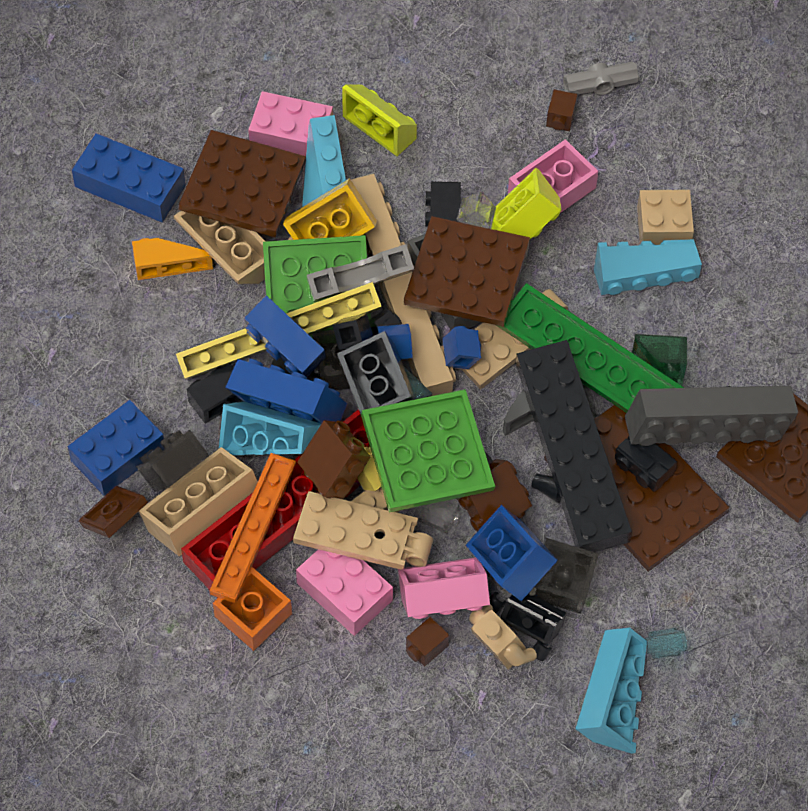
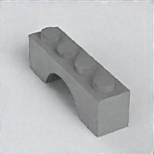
M405 244L354 263L308 274L307 281L315 303L371 282L376 284L412 273L414 267Z

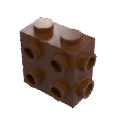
M324 420L299 458L298 464L304 470L305 476L313 481L318 488V492L323 497L344 499L360 473L364 470L371 456L364 449V444L350 432V427L346 423L339 420L336 422Z
M495 459L489 463L495 484L494 491L457 498L461 507L467 510L470 515V524L477 532L501 505L519 519L532 506L528 499L529 492L520 484L516 477L517 471L508 460Z

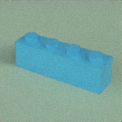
M335 115L309 120L302 207L346 181Z
M694 239L664 240L660 245H654L651 241H642L638 246H629L628 242H618L617 246H607V242H601L597 245L594 273L601 295H616L628 290L638 291L651 286H666L679 281H692L699 278L702 263Z
M247 402L223 404L219 448L222 447L232 455L303 454L321 423Z
M631 628L605 630L576 730L594 743L632 754L636 753L633 732L638 730L639 718L635 717L636 703L641 702L642 691L638 683L639 677L644 675L647 641Z

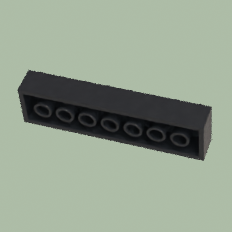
M564 340L516 353V367L578 557L630 543L632 531L568 341Z

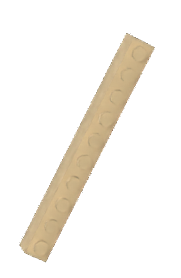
M374 174L351 179L377 220L375 227L363 234L366 236L368 256L371 257L382 251L405 245L404 242L400 243L398 238L400 231L397 222H392L390 203L384 201L385 193L382 183H377ZM412 273L380 282L379 286L388 310L397 314L402 324H409L413 358H407L421 398L452 392L453 382H456L455 372L452 367L448 368L446 366L444 346H440L438 339H440L436 324L432 325L430 321L432 317L431 311L404 305V296Z

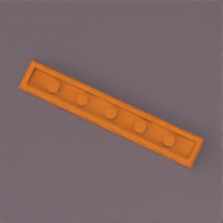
M270 453L209 590L210 595L236 603L296 467L295 460Z

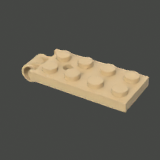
M551 289L542 293L568 310V306ZM484 322L474 329L478 330L481 343V359L470 369L460 368L480 390L516 363V353L531 350L498 326Z
M308 491L293 537V543L402 570L405 566V560L413 566H426L433 538L425 533H413L418 522L417 517L396 512L389 513L388 510L339 498H325L321 494ZM381 531L385 534V537L378 539L375 537V533Z

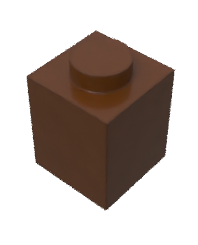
M553 90L547 113L546 127L570 131L578 94Z
M431 617L406 637V652L408 656L415 662L419 661L424 667L449 646V634Z

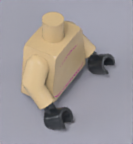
M494 592L489 597L490 605L471 612L469 620L473 624L471 628L472 633L508 670L512 666H520L535 659L544 661L552 650V647L547 648L539 641L536 642L533 648L526 649L518 636L496 614L506 604V600L501 602L497 599L498 592Z

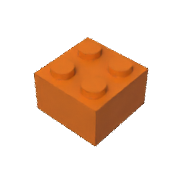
M253 567L250 569L236 603L217 598L213 602L214 617L253 651L292 615L291 600Z

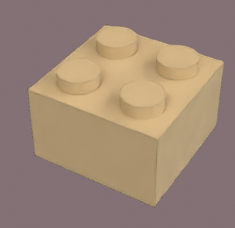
M640 190L637 204L640 244L642 241H651L654 245H660L664 240H690L693 238L694 229L690 190Z

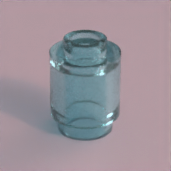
M670 628L650 631L648 637L645 638L647 641L646 653L651 654L653 659L678 656L681 652L687 651V641L683 630Z

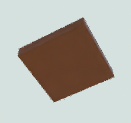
M115 486L79 519V523L87 530L110 538L148 502L141 494Z

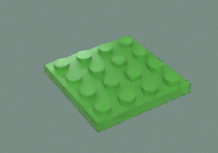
M366 236L263 242L266 295L285 313L314 304L307 275L327 268L343 266L366 259ZM371 313L367 314L369 320L371 319ZM333 327L309 335L316 342L336 341Z
M466 389L362 410L361 417L389 513L494 491L495 484Z

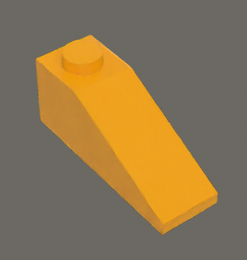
M142 238L138 241H132L138 280L213 269L212 257L203 249L160 238Z

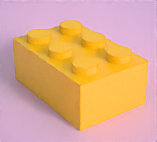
M349 178L287 216L283 225L293 240L361 236L373 229L377 220Z

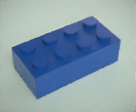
M95 133L72 169L76 188L162 223L186 186L184 168Z
M238 359L225 387L244 402L321 424L324 420L340 421L348 404L339 397L340 393L338 391L328 388L329 384L321 379L314 378L313 381L307 380L306 376L293 371L290 375L285 373V370L280 367L271 365L270 368L264 367L263 363L254 359H249L248 362Z

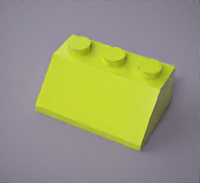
M345 84L342 87L343 117L395 156H399L417 139V124L411 117L399 112L393 104L385 102L375 91L369 90L361 84Z
M535 168L484 217L485 228L530 237V239L532 237L535 238L542 232L543 227L549 221H554L561 212L560 197L541 171Z

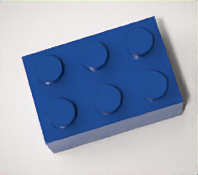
M267 295L244 318L247 325L245 327L247 334L257 343L260 340L264 342L267 353L276 361L281 358L285 362V369L290 374L294 371L308 377L326 358L325 350Z
M128 400L67 446L71 462L103 496L166 449L163 433L131 400Z
M502 505L466 544L467 548L498 584L520 601L524 599L558 561L524 522Z

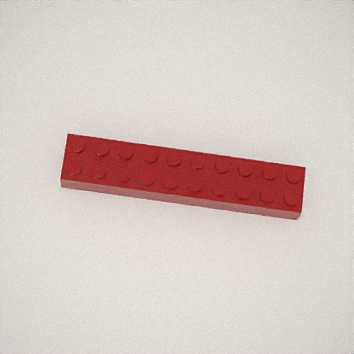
M358 409L343 422L350 427V432L355 438L364 444V448H369L370 444ZM301 455L295 459L296 467L252 567L255 570L293 540L308 491L320 494L316 485L305 476L304 470L298 464ZM356 479L345 498L361 486L358 479ZM253 492L181 548L183 563L209 590Z

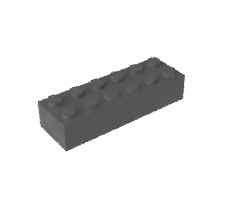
M791 385L640 389L625 415L631 444H641L643 446H649L654 443L675 445L688 442L692 444L704 442L723 444L729 441L749 443L756 440L775 442L781 440L797 416L798 410Z

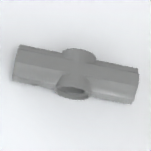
M633 61L607 66L605 63H596L590 66L587 71L564 75L563 83L565 92L578 95L594 92L596 95H605L611 92L614 87L637 83L639 76L636 63H633Z

